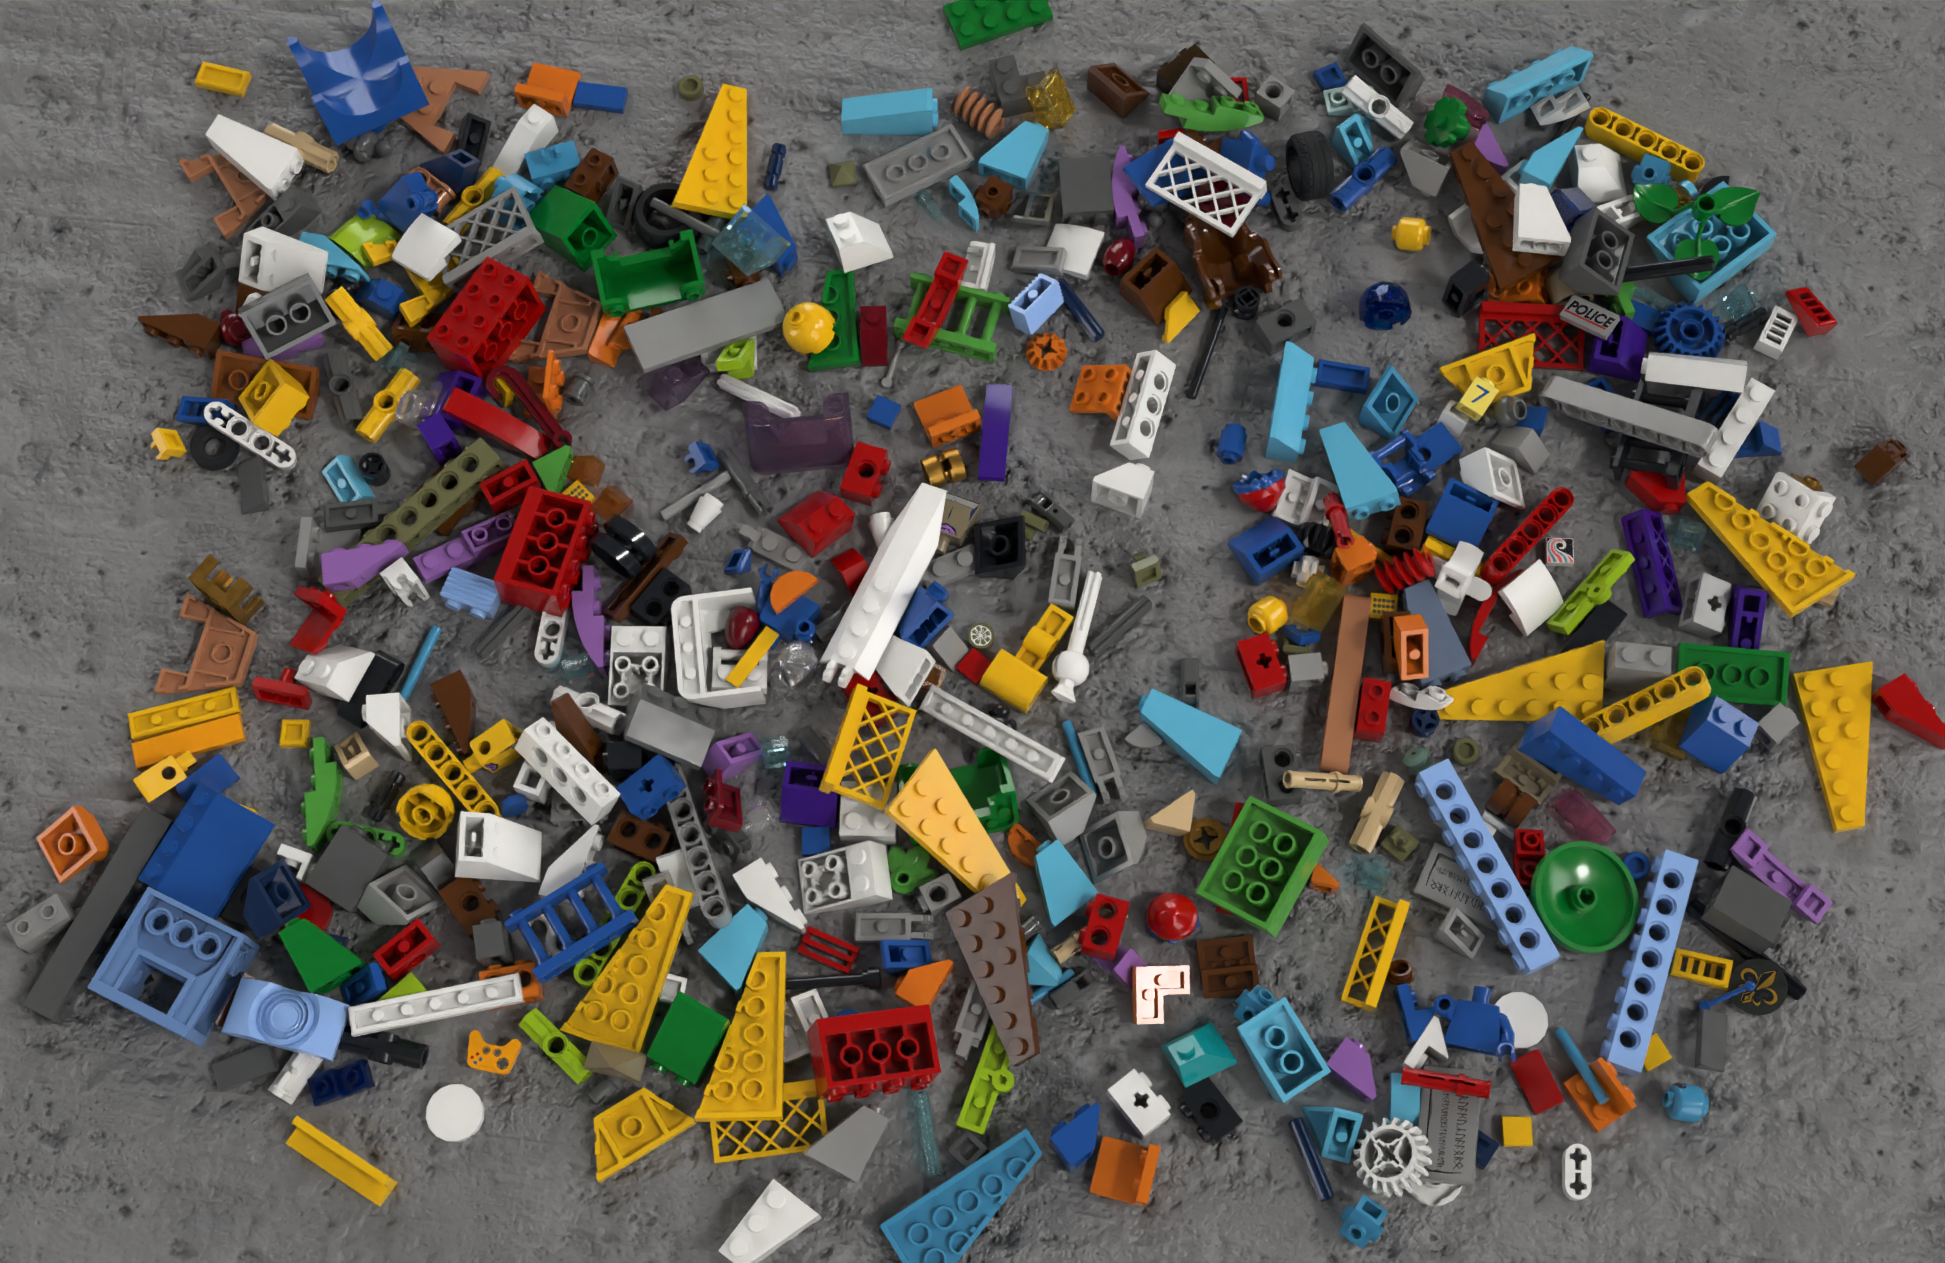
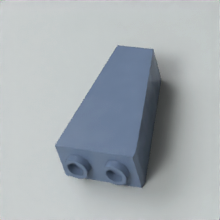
M1430 579L1405 588L1401 596L1403 611H1410L1411 615L1421 614L1428 627L1429 678L1414 679L1415 685L1421 691L1429 686L1441 687L1442 683L1448 680L1457 682L1465 678L1472 664Z

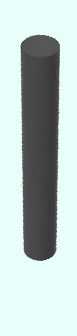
M656 197L652 199L651 207L716 241L720 238L721 231L677 208L671 207V205Z

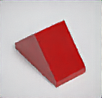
M851 548L830 559V562L853 599L869 567L865 559L854 548Z

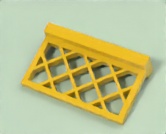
M857 684L850 695L819 790L827 794L832 791L883 811L886 807L917 710L867 691L868 687ZM868 701L878 704L882 714L871 718L866 709ZM898 712L908 716L906 724L896 727L890 715ZM885 717L891 730L880 735L873 722ZM868 725L874 738L863 742L858 734V729ZM894 734L899 745L897 749L888 752L882 739ZM877 741L883 755L871 759L865 746ZM860 749L866 762L854 766L850 753ZM886 759L891 768L890 773L880 776L874 763ZM869 766L875 779L863 784L857 771ZM851 773L858 784V787L853 789L840 786L842 777ZM878 783L883 792L881 801L870 797L866 788Z
M815 1079L784 1083L783 1101L790 1105L793 1110L783 1122L775 1120L780 1124V1127L771 1138L757 1128L763 1120L758 1121L755 1126L749 1121H743L752 1130L742 1142L729 1133V1130L736 1121H732L727 1129H724L717 1122H710L714 1163L804 1152L805 1149L812 1145L802 1137L811 1124H814L822 1131V1136L827 1133L824 1099L818 1100L819 1109L812 1118L798 1108L805 1098L817 1097ZM800 1099L796 1106L789 1100ZM795 1111L809 1120L800 1134H797L786 1125ZM819 1114L821 1125L814 1121ZM783 1127L797 1137L788 1148H782L773 1141ZM717 1128L723 1132L719 1139ZM754 1131L768 1141L764 1148L758 1152H753L745 1145ZM727 1135L739 1147L732 1155L720 1156L719 1143ZM799 1140L806 1144L803 1146H795ZM770 1144L777 1148L773 1150H766ZM741 1148H743V1149H745L747 1152H749V1153L737 1154V1153L741 1150Z

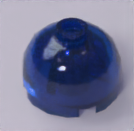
M1380 281L1368 287L1360 297L1359 319L1364 321L1365 327L1377 331L1393 329V324L1400 322L1402 326L1411 318L1412 309L1409 296L1404 288L1396 283Z

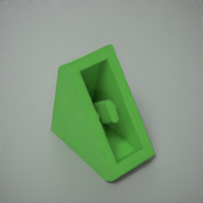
M565 445L532 462L546 490L562 493L575 458L570 446Z

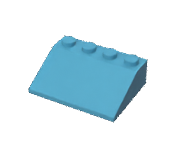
M1722 181L1706 194L1714 195L1716 191L1729 186ZM1692 209L1677 214L1646 237L1647 243L1659 262L1675 260L1674 252L1681 241L1685 239L1696 241L1700 221L1693 218ZM1754 212L1746 224L1738 227L1724 224L1720 220L1719 214H1713L1711 219L1706 221L1701 235V241L1711 240L1717 245L1719 250V260L1713 272L1702 280H1694L1687 274L1668 277L1674 287L1689 302L1693 300L1695 305L1768 251L1777 233L1756 212Z

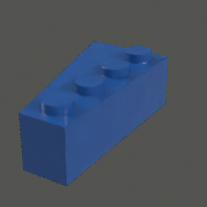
M1561 706L1530 724L1517 749L1617 805H1621L1636 796L1646 774L1644 769Z

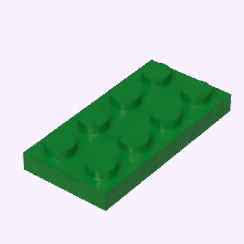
M957 0L943 5L944 14L960 50L1053 20V13L1047 0Z
M1678 643L1675 673L1691 666L1701 668L1705 672L1711 686V692L1708 697L1718 696L1726 702L1777 706L1781 703L1786 707L1790 652ZM1695 682L1691 686H1695L1700 682Z

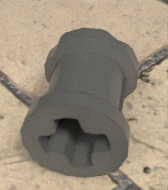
M574 372L572 375L573 380L568 390H565L562 396L576 406H583L585 403L584 397L588 389L593 387L595 382L592 378L581 372Z

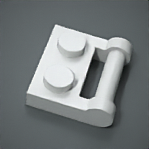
M713 647L712 691L737 688L725 680L736 665L721 664V660H740L747 650L722 649V647ZM768 651L759 661V665L755 666L739 688L761 685L763 693L767 694Z

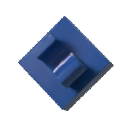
M694 441L688 446L690 454L686 455L684 460L685 462H695L696 464L690 470L691 473L700 474L704 470L714 472L720 467L710 444Z

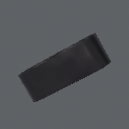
M1610 600L1600 604L1560 654L1600 640H1605L1606 642L1628 614Z
M378 650L350 701L342 700L337 710V716L360 729L365 728L368 723L363 720L362 705H366V695L390 693L401 677L405 664L384 651Z

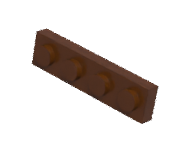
M669 532L656 547L657 553L649 562L642 563L641 572L634 580H628L603 609L602 613L608 619L618 623L627 619L632 613L630 607L664 567L667 568L673 560L681 556L683 548L688 544L686 539L681 535Z

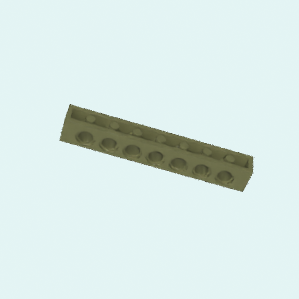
M481 437L476 441H471L464 448V452L457 458L450 459L444 465V469L436 476L428 478L418 492L410 494L404 500L402 506L396 511L388 513L379 526L367 531L357 545H381L388 536L396 534L394 540L401 541L410 553L481 490L479 483L502 472L507 468L506 465ZM471 464H477L474 471L467 472V468ZM457 481L453 489L447 490L450 482ZM431 499H437L434 506L426 507ZM416 516V521L413 524L406 525L410 517ZM321 573V576L317 580L323 585V576ZM376 575L359 588L331 593L338 598L336 601L346 609L378 581L381 575Z

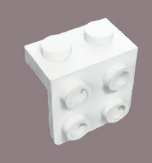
M1777 472L1756 511L1760 513L1759 517L1770 524L1774 522L1806 543L1811 544L1819 535V528L1824 519L1831 513L1832 504L1836 497L1828 492L1813 491L1786 473Z

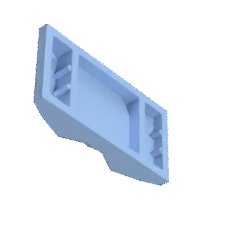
M241 977L221 1032L333 1062L349 1017L348 1007H351V1005L318 994L292 990L272 982Z

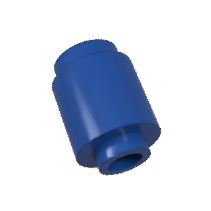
M1229 423L1221 430L1216 455L1225 464L1233 465L1243 458L1247 434L1245 433V427L1242 425Z

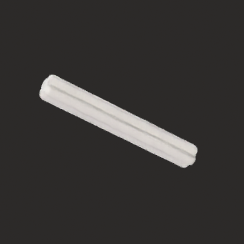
M722 374L717 380V384L721 389L791 422L797 421V418L801 415L798 407L727 374Z

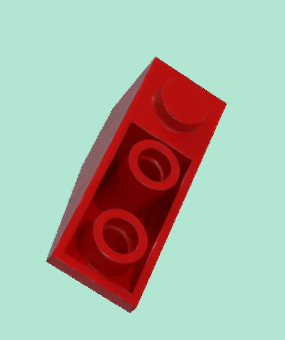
M1905 673L1882 686L1871 695V700L1886 720L1942 750L1945 749V723L1937 716L1934 706L1921 695L1915 681L1908 678Z

